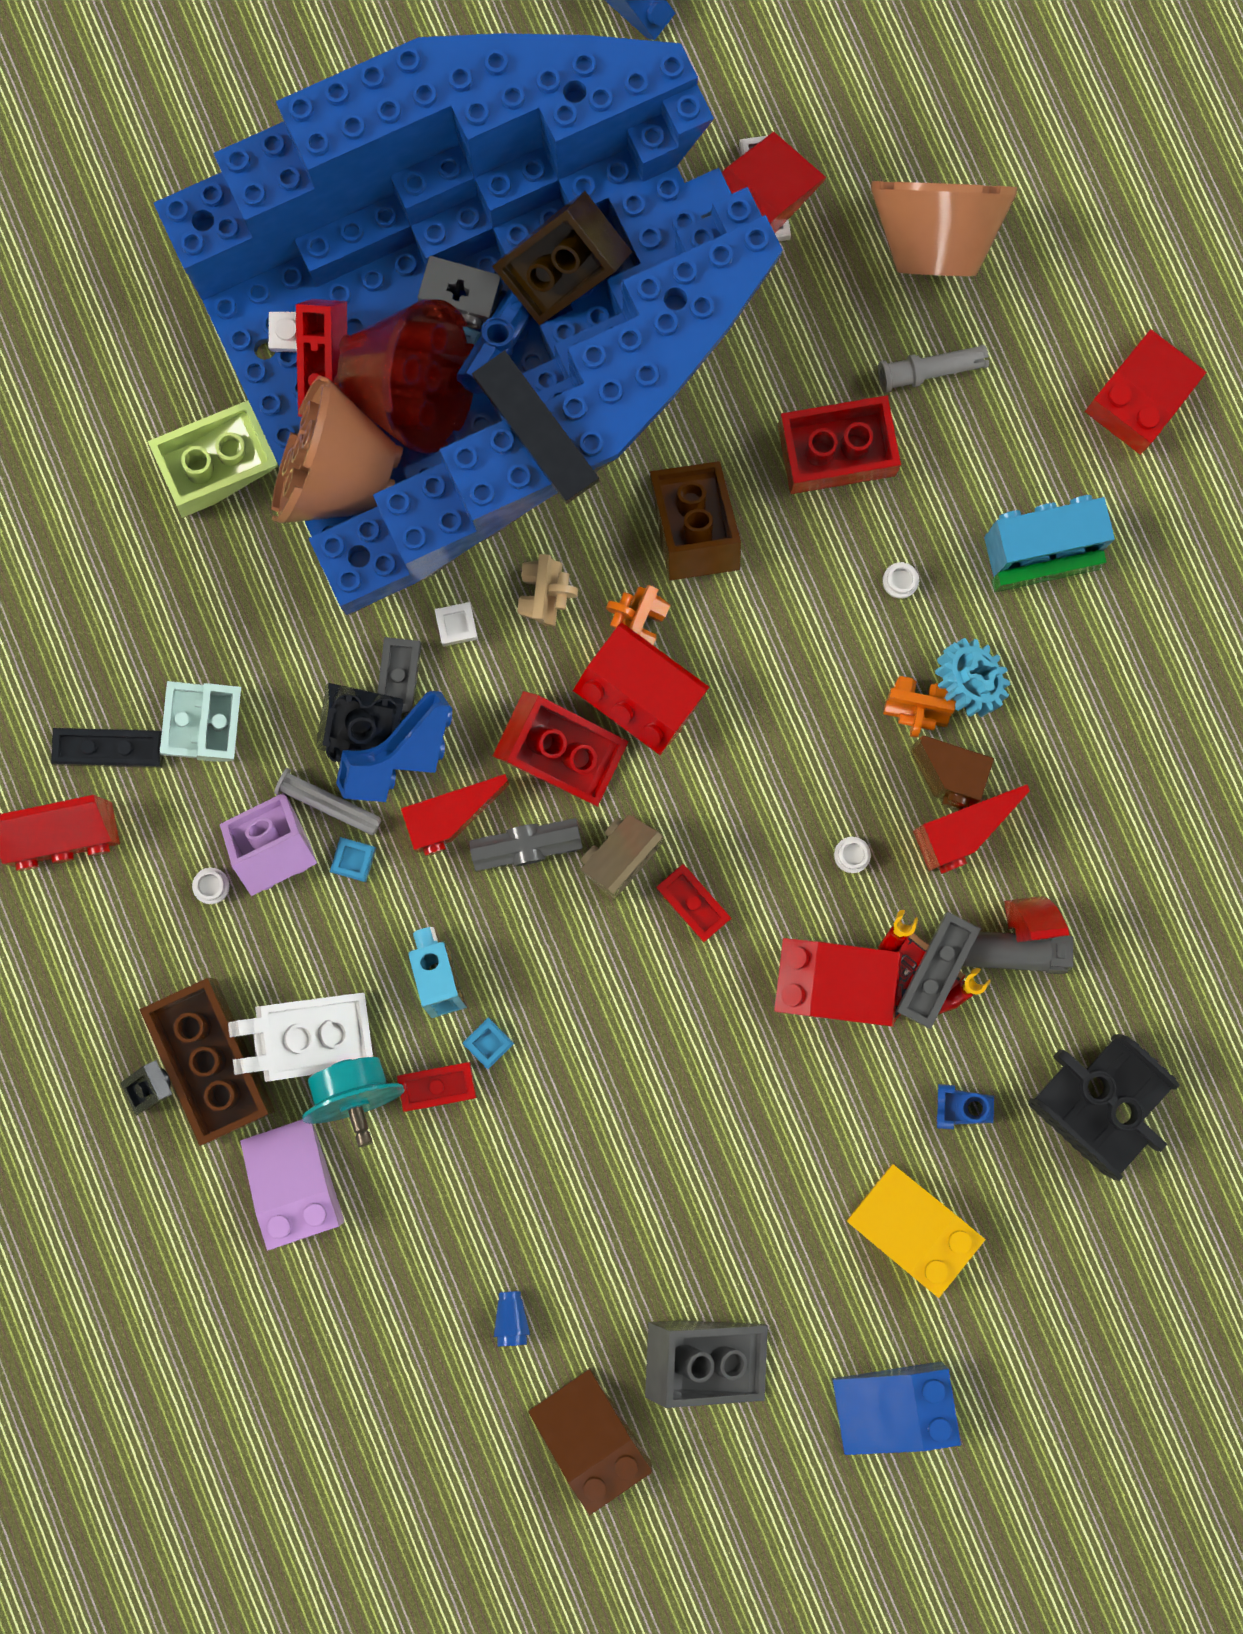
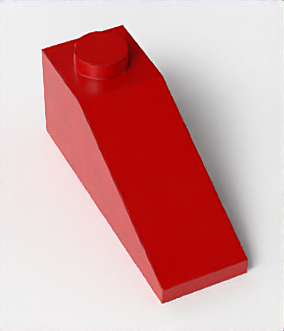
M310 299L296 304L298 411L311 384L319 375L329 378L340 389L347 345V301Z
M506 774L401 808L414 850L417 853L424 851L425 856L434 855L446 850L444 844L452 842L509 786Z

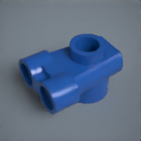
M938 1084L937 1129L954 1130V1125L994 1123L993 1095L955 1090V1085ZM973 1101L981 1103L983 1107L982 1113L978 1116H973L968 1111V1106Z

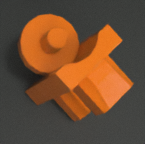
M647 585L646 588L638 587L634 597L624 592L619 603L609 601L606 609L614 614L610 623L611 627L616 629L622 622L654 646L657 635L644 629V623L647 617L657 622H662L668 613L670 604L657 595L659 589Z
M899 676L894 688L890 690L883 714L899 717V724L911 726L910 737L918 738L921 728L934 731L935 725L947 727L951 714L954 713L956 701H946L945 696L948 693L946 688H939L938 683L931 684L928 695L915 693L917 681L913 678Z

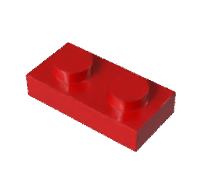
M684 863L656 887L659 893L703 943L732 919Z
M471 1062L397 1075L398 1084H402L405 1089L404 1093L400 1096L403 1112L477 1098Z

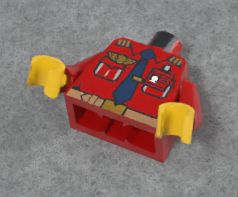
M900 910L897 913L894 926L890 928L878 946L879 950L902 953L896 1009L929 946L914 934L918 923L917 917L910 925L901 922L905 910ZM974 968L966 980L962 981L966 975L960 971L939 1014L956 1009L974 994L983 993L989 986L990 979L985 984H977L973 977L981 969ZM895 1012L894 1023L901 1016V1014Z

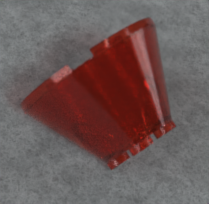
M440 299L418 301L352 335H344L339 344L338 373L335 376L334 384L368 418L408 449L420 453L438 452L441 448L449 445L446 440L453 431L461 430L474 393L466 390L457 381V373L474 347V344L467 343L463 330L467 323L459 310L447 301Z

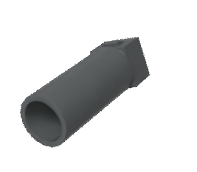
M980 931L963 966L1066 974L1073 968V936L1017 942L1016 933Z

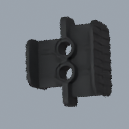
M1114 1034L1109 1045L1087 1069L1068 1052L1059 1049L1053 1057L1063 1067L1034 1099H1029L1028 1104L1047 1124L1051 1125L1057 1133L1061 1134L1074 1149L1078 1150L1084 1158L1088 1159L1094 1167L1098 1168L1103 1175L1120 1181L1123 1178L1121 1173L1146 1145L1159 1152L1167 1146V1143L1143 1121L1171 1089H1177L1180 1085L1176 1078L1167 1072L1168 1070L1161 1066L1155 1058H1152L1145 1049H1142L1136 1041L1123 1034ZM1095 1077H1098L1104 1086L1102 1094L1097 1098H1093L1088 1092V1084ZM1127 1103L1131 1109V1117L1122 1124L1116 1117V1110L1120 1104Z

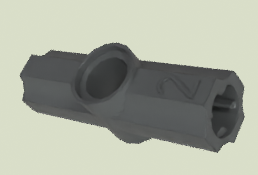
M576 818L540 826L538 824L518 826L506 830L507 833L490 835L469 841L476 872L511 864L514 866L528 865L546 860L545 857L561 855L583 849Z

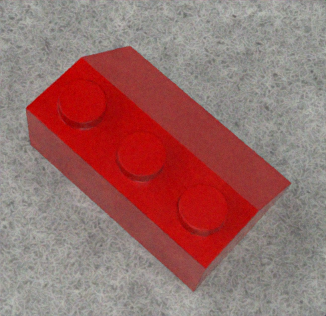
M621 622L589 663L573 691L650 749L661 755L678 736L710 687Z
M96 795L0 814V859L2 864L16 867V871L38 868L39 861L48 859L52 860V864L69 862L74 860V854L86 851L88 856L102 855L110 852V846L120 845L113 804L111 801Z

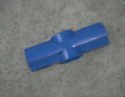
M510 289L492 318L487 319L483 323L481 336L457 373V381L466 390L476 395L478 393H485L473 378L472 373L504 350L511 358L514 345L532 317ZM493 339H499V340H502L503 342H502V343H495V342H492L491 340H493Z

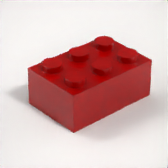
M888 395L780 414L778 431L790 494L895 477L901 467Z

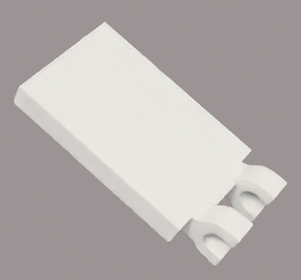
M365 992L255 1007L257 1018L228 1022L230 1037L250 1034L254 1036L256 1056L233 1060L235 1075L263 1071L265 1082L314 1075L334 1063L347 1059L373 1057Z

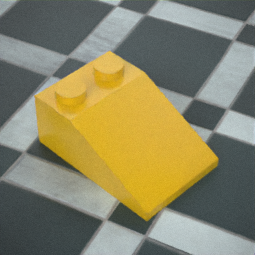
M891 1164L846 1220L938 1298H940L986 1240L894 1164Z

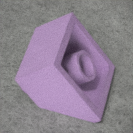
M284 793L220 824L231 865L251 896L263 890H268L275 884L295 874H300L317 864L311 844L287 795Z

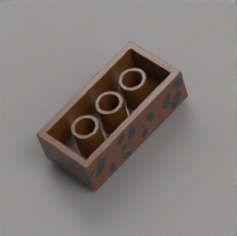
M206 978L139 1009L199 1146L209 1144L276 1112L258 1071L234 1074L233 1060L251 1057L242 1036L230 1037L228 1022H234L235 1020L217 979Z

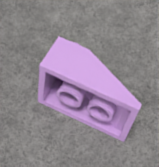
M302 1119L240 1140L255 1213L267 1251L339 1227L345 1222L314 1124L305 1123Z

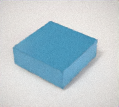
M340 837L330 872L367 882L376 847Z
M488 1017L462 1044L489 1069L515 1043Z

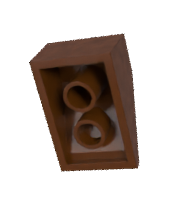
M720 461L650 471L662 551L669 581L740 570L741 540Z
M590 1368L528 1410L568 1484L589 1516L653 1472L650 1458Z

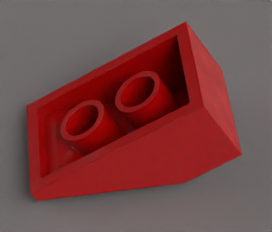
M772 132L721 172L732 194L746 187L749 188L761 215H766L774 233L783 226L826 180V177L775 132Z
M1150 329L1084 412L1141 455L1155 440L1207 372Z
M523 691L492 757L598 807L629 741L539 695Z
M1026 784L930 821L913 830L928 870L931 871L939 868L940 873L943 874L968 864L965 857L975 853L1030 792L1028 785Z
M783 938L774 1012L894 1027L902 953Z

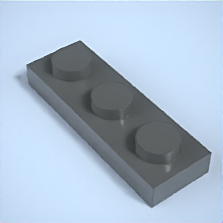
M945 912L895 1012L931 1029L981 929L949 912Z

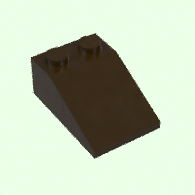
M584 191L552 215L494 263L492 267L540 326L616 272L632 251L590 196Z

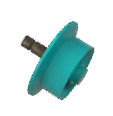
M378 1057L339 1061L315 1073L308 1079L315 1106L302 1115V1119L305 1123L317 1124L350 1117L354 1133H356L355 1137L358 1147L368 1146L373 1141L368 1131L369 1127L364 1112L395 1100L404 1093L405 1089L402 1084L386 1082L381 1061Z

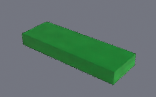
M1096 550L1000 571L993 578L992 585L994 593L1097 571L1107 561L1104 551Z

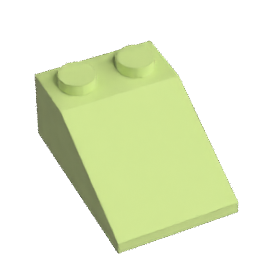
M249 400L148 441L182 518L215 505L279 467Z

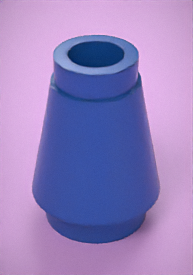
M521 1291L499 1293L493 1336L497 1337V1347L527 1345V1335H530L523 1300L521 1299Z

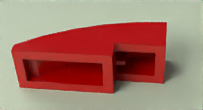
M1038 896L1004 901L1008 929H1015L1017 942L1051 939L1069 935V929L1057 906L1047 897Z

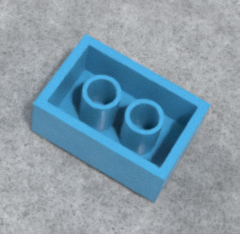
M1092 495L1076 497L1070 500L1069 505L1057 507L1055 502L1043 504L1034 508L1035 512L1021 515L1020 510L1003 513L999 516L1000 520H997L984 537L993 577L998 572L1096 550L1104 551L1115 540L1105 497L1092 499Z

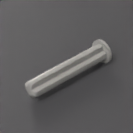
M286 768L282 773L274 794L279 795L282 792L370 835H374L381 824L379 816L290 774L291 769Z

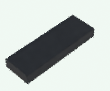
M53 728L51 764L59 766L162 768L163 755H160L162 731Z

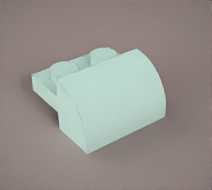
M167 681L160 755L197 758V760L233 761L241 687Z

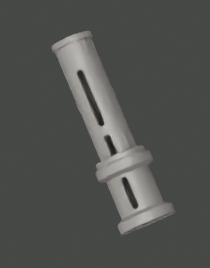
M980 345L920 358L918 355L913 354L908 355L907 359L892 363H887L885 360L879 361L878 376L880 385L884 393H889L892 391V388L912 384L913 387H918L924 383L925 379L978 368H988L989 360H984V358L989 357L986 346Z

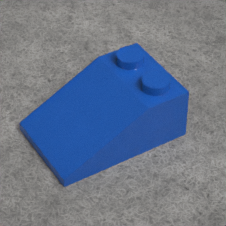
M942 1361L832 1378L845 1455L920 1452L961 1445L949 1369Z

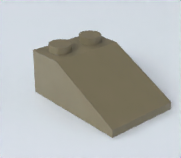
M629 814L624 820L617 817L604 832L608 839L600 848L594 844L580 860L585 864L581 868V872L613 900L618 897L662 846L663 836L658 831Z

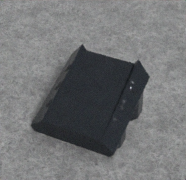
M328 682L325 686V696L319 731L317 733V749L326 751L328 758L332 761L340 762L343 750L361 751L380 745L399 726L403 699Z

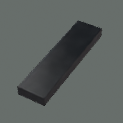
M505 350L472 373L475 381L566 505L599 482L597 474Z

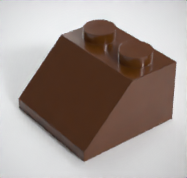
M925 735L913 744L911 753L933 796L943 800L941 805L959 811L964 807L972 806L981 801L994 758Z

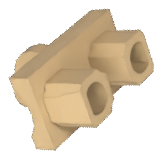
M539 554L538 561L524 562L522 565V581L526 584H535L536 586L534 596H520L517 612L521 616L534 619L545 626H556L557 609L565 610L567 598H576L578 596V588L568 585L570 574L562 572L561 562L551 559V555Z

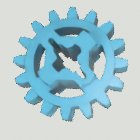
M963 638L943 650L944 654L937 658V662L941 667L935 670V674L943 678L938 687L946 688L948 691L945 696L946 701L954 699L956 701L955 709L959 711L965 707L967 715L970 717L976 713L983 717L1003 705L1002 701L1009 696L1004 689L1010 685V681L1003 678L1002 674L1008 670L1006 667H999L997 663L1001 658L999 655L992 657L989 654V645L981 649L977 639L968 643L966 638Z

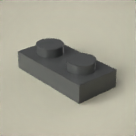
M384 637L377 693L402 698V713L409 714L414 708L422 643L416 640Z

